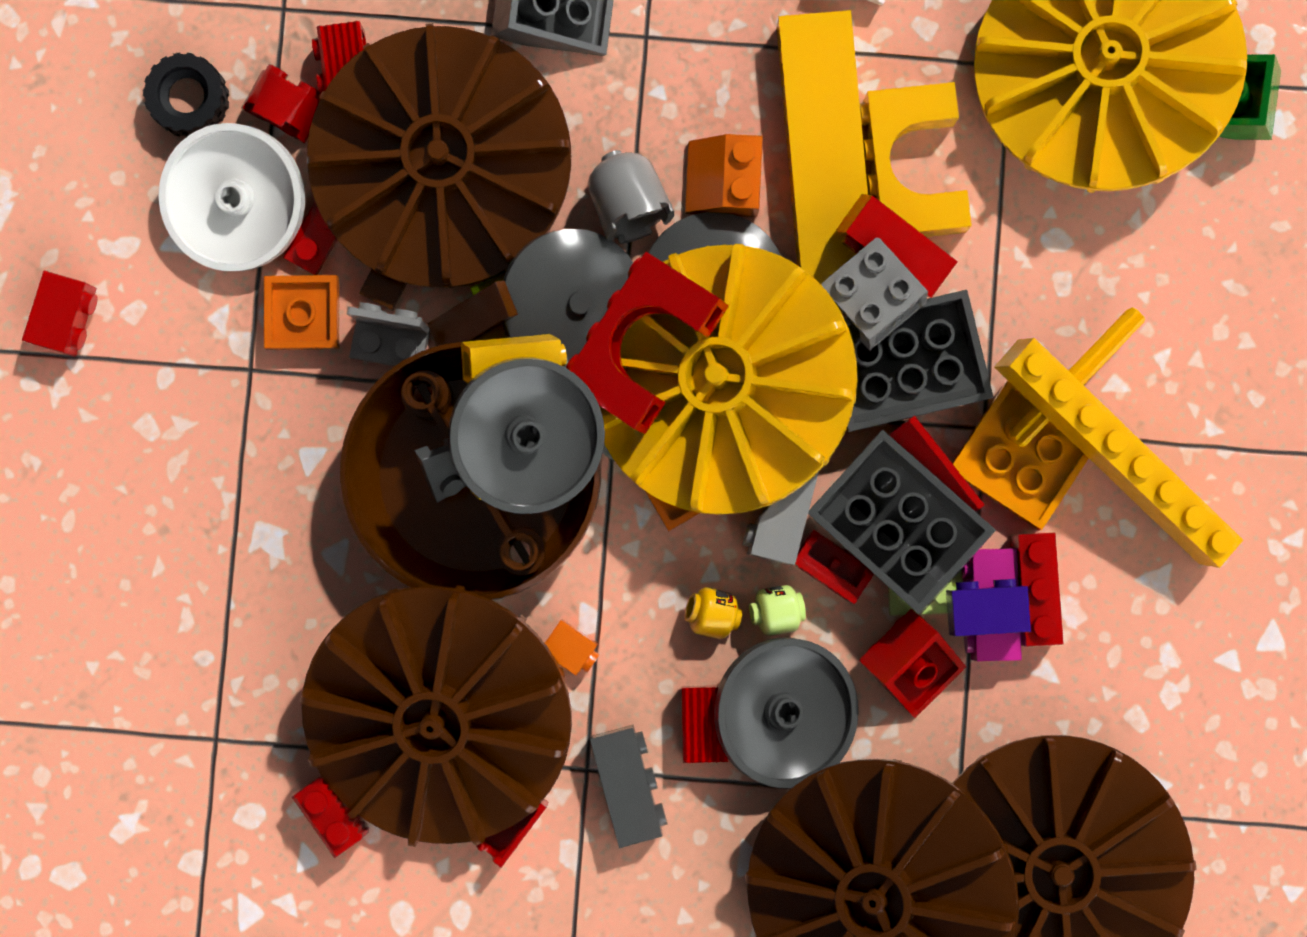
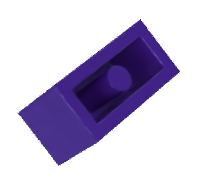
M1016 579L993 580L994 587L979 588L978 581L956 582V590H946L949 635L971 636L1031 632L1028 586H1016Z

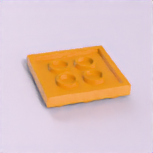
M1006 380L952 464L969 485L1040 531L1043 530L1089 458L1050 421L1026 446L1020 447L1014 443L1009 437V432L1034 405Z

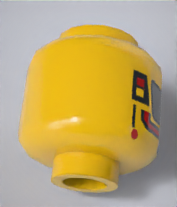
M709 587L700 589L697 594L692 593L685 609V620L689 622L690 628L694 633L718 640L726 638L732 630L736 631L742 619V610L738 609L737 599L733 594Z

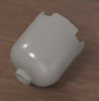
M620 150L609 152L601 158L602 162L594 168L589 176L588 186L607 240L613 241L614 238H618L620 244L633 242L651 235L652 230L650 227L661 220L664 225L670 223L674 217L673 207L648 158L639 153H622Z

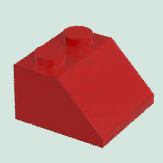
M910 609L902 618L898 619L893 627L859 659L871 675L914 718L966 668V665L939 632L913 609Z

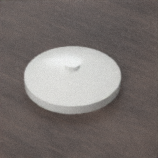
M221 123L206 126L193 132L182 140L170 154L160 178L159 207L162 220L170 237L191 259L215 270L245 271L261 267L273 261L293 242L304 216L305 189L300 170L294 158L278 140L268 133L251 126Z

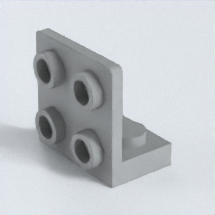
M875 238L821 284L841 311L860 331V341L869 351L927 303L928 291L880 238Z
M359 302L358 308H347V315L356 321L349 356L351 359L396 366L401 361L427 349L430 329L422 321L423 318L417 317L418 313L395 309V315L388 314L386 311L381 310V306Z

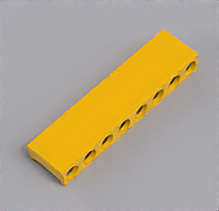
M851 10L778 16L776 27L797 265L807 271L820 284L856 255V253L842 244V240L845 237L838 233L836 229L861 194L868 195Z

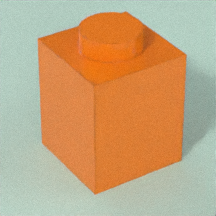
M564 619L559 621L545 642L557 663L576 676L581 669L588 673L600 655L594 651L599 643Z

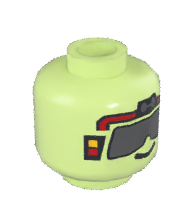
M789 585L760 589L756 594L755 603L749 604L752 624L759 625V628L765 635L771 636L795 632L798 630L800 622L806 619L803 596L800 592L796 593Z

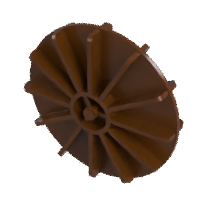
M433 23L426 24V27L397 32L371 45L369 43L364 45L363 50L340 69L329 83L325 92H321L319 96L320 101L309 130L306 157L313 197L322 218L340 244L356 259L379 274L398 282L427 288L447 289L482 282L506 271L516 254L530 241L548 233L557 219L566 197L571 173V142L566 118L558 98L539 70L527 58L512 47L501 42L499 38L465 28L434 26Z
M457 585L456 588L419 586L403 589L395 588L385 594L372 598L344 616L331 629L318 647L306 674L300 697L302 724L306 743L310 751V756L308 757L310 767H317L325 782L329 784V788L350 808L347 813L350 818L354 819L359 815L365 821L386 832L408 839V846L416 847L418 841L432 844H454L472 841L474 845L482 844L486 837L500 833L515 825L539 807V804L548 795L557 781L565 763L571 739L572 710L563 668L559 667L551 651L538 634L525 623L526 617L522 614L517 616L507 608L488 598L465 591L464 586Z
M1040 735L1016 740L995 748L977 758L974 763L968 766L953 781L952 784L965 790L964 793L987 815L998 831L1002 841L1006 843L1009 849L1007 852L1013 865L1019 900V917L1015 937H1183L1185 933L1183 927L1193 898L1194 871L1197 869L1196 861L1193 857L1192 844L1185 822L1172 797L1162 784L1133 758L1113 747L1083 737Z
M858 759L841 762L826 767L796 784L778 801L763 822L753 846L748 872L745 873L752 925L756 937H1015L1019 917V900L1015 873L1007 852L1009 849L1006 843L1002 841L998 831L987 815L964 793L965 790L960 786L956 787L945 778L927 769L896 759Z

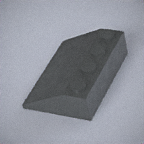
M496 0L491 36L493 35L499 39L524 46L605 56L607 55L614 0Z
M967 290L927 299V303L870 351L860 341V331L849 318H844L853 340L857 360L856 402L847 426L848 432L994 398Z
M884 430L873 439L808 512L815 521L919 615L926 610L996 531Z

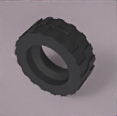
M179 52L173 53V56L170 57L165 56L160 59L161 61L157 65H153L152 71L149 76H146L144 81L146 83L145 89L143 88V96L146 101L144 104L146 109L150 111V116L166 131H170L178 137L180 135L187 137L201 128L223 121L226 116L225 111L229 108V90L225 86L226 82L222 75L205 58L201 56L196 57L193 53L181 54ZM184 78L198 81L204 90L202 104L198 109L189 113L175 110L169 101L171 87L175 82Z

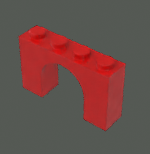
M645 251L642 258L636 259L628 271L629 278L621 290H617L610 297L607 303L608 310L601 321L596 322L588 331L586 336L587 342L581 352L575 354L566 366V369L577 375L589 387L599 406L643 434H646L666 402L636 383L626 373L621 361V344L627 330L634 322L646 315L663 313L676 317L709 338L729 307L720 298Z

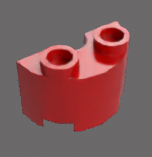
M269 64L266 70H262L241 109L262 121L272 124L282 132L305 144L309 137L312 119L319 100L316 99L319 91L302 81L299 82L298 86L286 80L288 75L284 71Z

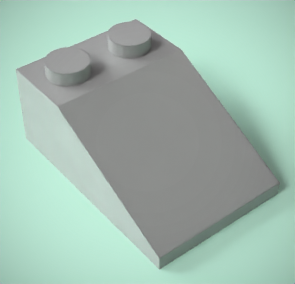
M818 473L794 493L775 502V504L767 506L756 518L755 524L750 523L747 525L742 545L749 547L748 555L786 565H795Z

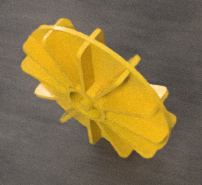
M992 0L978 32L974 59L975 85L986 121L1000 142L1014 157L1024 164L1026 169L1029 171L1033 170L1057 183L1086 189L1089 193H1095V191L1128 190L1152 183H1160L1165 178L1178 173L1204 154L1219 138L1238 105L1246 76L1247 47L1243 24L1237 10V1Z
M743 244L706 246L681 254L675 252L668 255L669 259L663 262L720 298L729 307L709 338L676 317L663 313L646 315L630 326L621 344L622 365L632 380L666 403L646 434L633 429L599 406L604 421V444L614 461L636 485L650 495L675 507L697 513L722 515L743 513L770 506L800 489L823 466H826L846 432L856 402L857 360L848 325L833 298L823 286L807 271L778 254L760 248L744 246Z

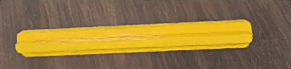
M1134 307L1127 309L1068 371L1085 385L1144 323L1145 317ZM1034 406L1009 432V437L1018 446H1026L1049 420Z

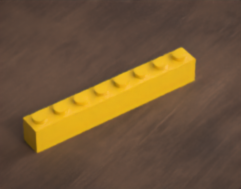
M1035 338L1017 340L994 366L1002 376L1047 417L1051 423L1198 564L1220 568L1242 543L1243 539Z

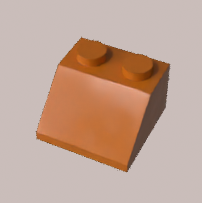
M724 134L689 141L685 214L718 212L742 217H757L760 206L763 136Z

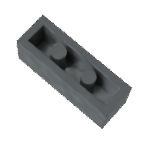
M633 724L591 736L590 742L619 848L662 837L661 826L668 825L662 803L655 805L651 790L658 789L653 768L645 769L642 754L648 753L643 731L636 733Z

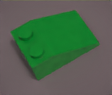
M1247 54V69L1243 91L1228 125L1219 137L1234 140H1272L1281 77V68L1275 54Z

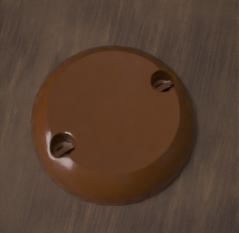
M461 342L439 345L420 351L387 371L370 388L359 403L349 423L341 453L340 484L343 503L349 522L366 551L386 572L409 587L441 586L456 588L459 585L464 586L465 591L478 594L490 600L505 598L520 593L547 578L572 555L580 544L592 522L597 507L601 486V460L596 472L584 489L568 502L548 511L519 514L500 510L483 500L477 499L467 486L456 495L447 497L437 503L429 490L414 450L427 446L431 451L444 446V439L448 438V428L453 407L459 395L468 384L463 380ZM424 383L431 385L432 395ZM416 387L426 404L416 401L414 396ZM521 541H524L529 545L530 555L528 554L527 550L525 549ZM512 545L516 549L523 563H519L512 558Z

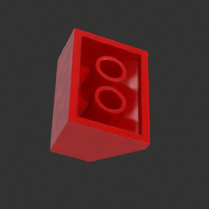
M916 416L906 420L888 434L975 512L985 505Z

